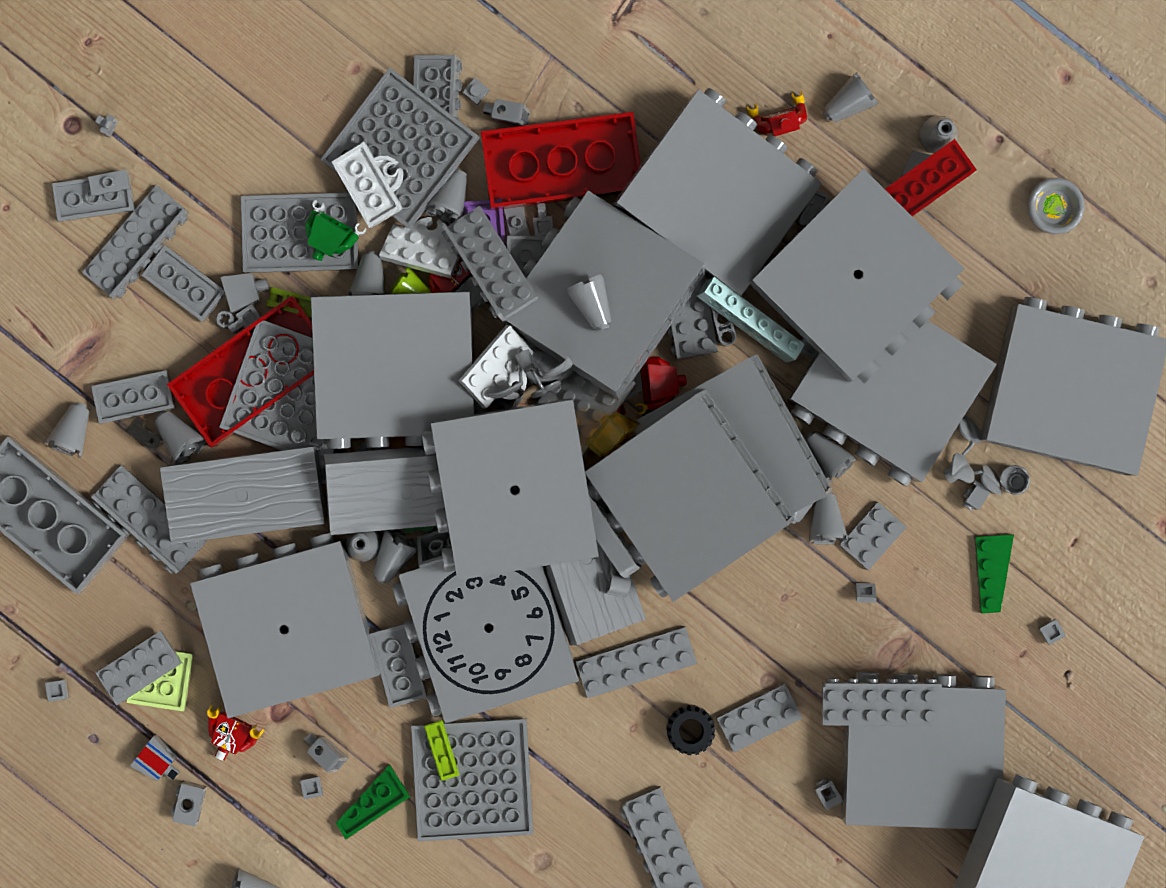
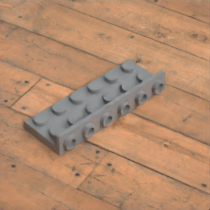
M414 55L413 86L460 121L458 118V110L461 109L459 91L462 89V83L459 80L460 72H462V61L456 55Z
M156 185L82 273L112 299L122 298L127 291L126 287L138 279V273L142 268L145 270L150 265V259L153 255H157L163 248L167 239L171 240L174 237L176 228L179 225L182 226L189 217L187 215L189 212Z
M480 206L449 226H446L445 223L442 224L445 230L442 232L447 242L452 241L454 246L451 249L457 257H462L463 261L460 263L466 272L470 271L473 276L470 279L475 287L480 286L482 289L480 295L485 303L489 301L492 305L489 309L495 318L499 316L503 322L539 299Z
M705 277L667 330L668 336L673 339V344L670 347L672 356L676 355V360L718 352L710 306L696 296L705 283Z
M120 465L102 487L90 496L94 500L92 503L97 508L106 510L108 512L107 516L113 522L118 521L125 533L135 536L137 538L135 541L143 548L146 546L151 551L149 554L157 561L160 559L164 562V567L172 574L173 572L176 574L180 573L208 542L207 540L171 544L165 503L123 465Z
M827 678V682H822V725L940 726V688H942V684L937 682V679H925V682H917V679L908 678L905 679V682H898V679L887 678L886 682H878L876 678H867L866 682H858L857 678H847V682H839L838 678Z
M661 787L623 802V809H620L623 819H628L630 823L628 827L629 833L632 838L636 837L638 844L635 846L639 855H643L646 862H643L646 872H651L653 880L650 881L653 888H704Z

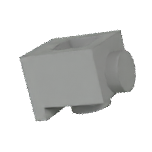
M974 480L970 483L973 487H968L963 495L965 498L962 505L970 511L973 509L979 510L991 493L984 485Z
M823 778L816 782L817 786L814 787V790L826 810L843 801L831 779ZM826 788L830 789L828 795L823 794V790Z

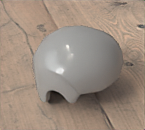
M1017 465L1006 467L1000 476L1002 487L1007 493L1012 495L1024 493L1029 488L1031 481L1026 469Z

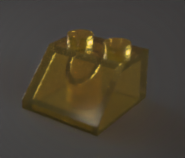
M617 412L610 416L607 414L601 419V426L598 429L592 430L588 435L590 439L586 444L603 460L620 448L640 423Z

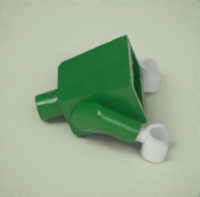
M315 200L312 204L314 210H311L305 222L306 236L309 238L308 244L315 248L312 257L315 260L322 261L325 254L332 257L334 254H341L349 250L359 239V236L365 234L366 228L363 232H359L357 227L361 223H358L355 226V232H352L353 229L323 212L325 210L324 202L320 208H316L318 201Z

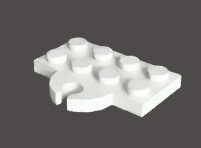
M363 142L332 161V164L368 227L373 228L403 209L394 193L403 181V169L399 168L394 175H388V167L397 165L399 162L389 156L374 158L367 144Z
M432 217L420 219L411 229L393 224L379 254L381 260L450 279L461 256L457 257L451 249L454 246L452 241L447 242L442 232L445 230L440 219L437 221L438 226L435 230H428L429 226L433 224Z
M506 325L458 381L482 408H487L494 400L487 393L494 394L510 388L513 382L516 384L519 382V374L516 368L519 364L515 355L529 349L531 355L534 352L511 325ZM522 370L523 385L519 390L525 391L527 377L524 370ZM513 392L501 399L512 400L520 396L518 393Z

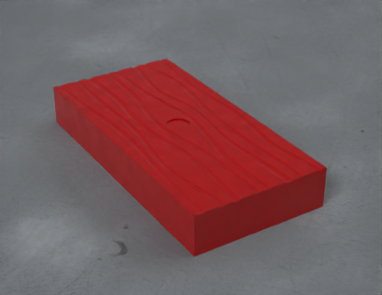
M634 112L481 131L491 211L541 203L570 201L574 197L583 199L587 191L598 197L620 194L641 165ZM494 199H502V202L494 203Z
M292 295L167 384L210 447H216L235 434L233 433L235 430L314 375L313 370L289 388L285 385L286 390L258 410L254 407V412L231 429L225 430L220 428L256 325L264 320L313 338L312 319L295 296ZM289 307L298 310L299 313H293L285 311L283 309ZM279 334V335H276V336H275L276 338L279 337V336H288V337L292 338V339L294 340V342L296 343V346H297L296 355H295V357H294L291 361L287 362L288 364L292 363V362L297 358V356H298V354H299V345H298L296 339H295L294 337H292L291 335H288V334ZM273 338L269 343L268 349H270L271 344L274 340ZM268 351L269 356L271 357V359H272L274 362H277V361L272 357L271 352ZM259 358V360H260V361L264 364V366L266 367L265 362H264L262 359ZM265 369V379H266L267 374H268V369ZM242 380L240 381L242 384L246 386L254 387L252 385L246 384Z

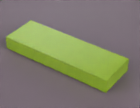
M443 719L424 725L441 781L459 776L460 773Z

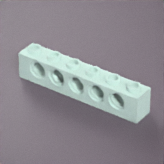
M715 277L706 280L696 295L786 363L796 360L805 345Z

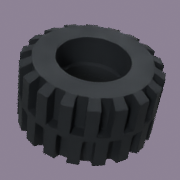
M696 705L681 706L668 719V724L666 725L667 736L670 744L679 753H685L690 756L691 754L698 755L702 751L705 752L706 748L712 745V740L715 738V726L711 716L703 708L701 709ZM688 719H695L702 726L701 735L693 741L684 740L679 733L680 725Z

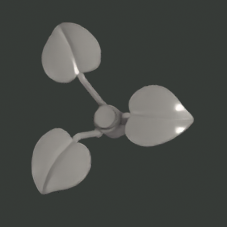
M529 349L515 355L519 364L516 367L519 374V382L504 391L487 394L491 398L499 399L517 391L523 385L522 370H524L525 373L531 371L540 387V390L531 394L532 398L542 396L548 391L557 388L561 381L553 382L544 387L534 371L535 366L543 374L542 379H546L567 371L572 367L573 363L567 357L558 367L545 372L536 362L535 358L532 357Z
M964 415L959 423V429L961 434L970 441V444L962 454L956 453L953 455L951 466L944 470V475L951 483L958 479L971 483L974 481V475L979 474L981 475V482L987 489L997 495H1001V484L996 472L986 465L981 470L973 471L964 457L975 443L979 444L981 442V433L978 426Z

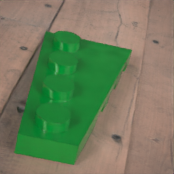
M1014 534L975 537L981 614L1001 612Z
M391 764L387 766L384 772L376 778L373 784L336 822L345 840L411 797Z

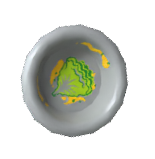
M1049 178L1040 182L1032 190L1028 200V213L1034 225L1043 232L1053 235L1065 234L1074 229L1082 220L1085 210L1084 197L1079 188L1071 181L1062 178Z

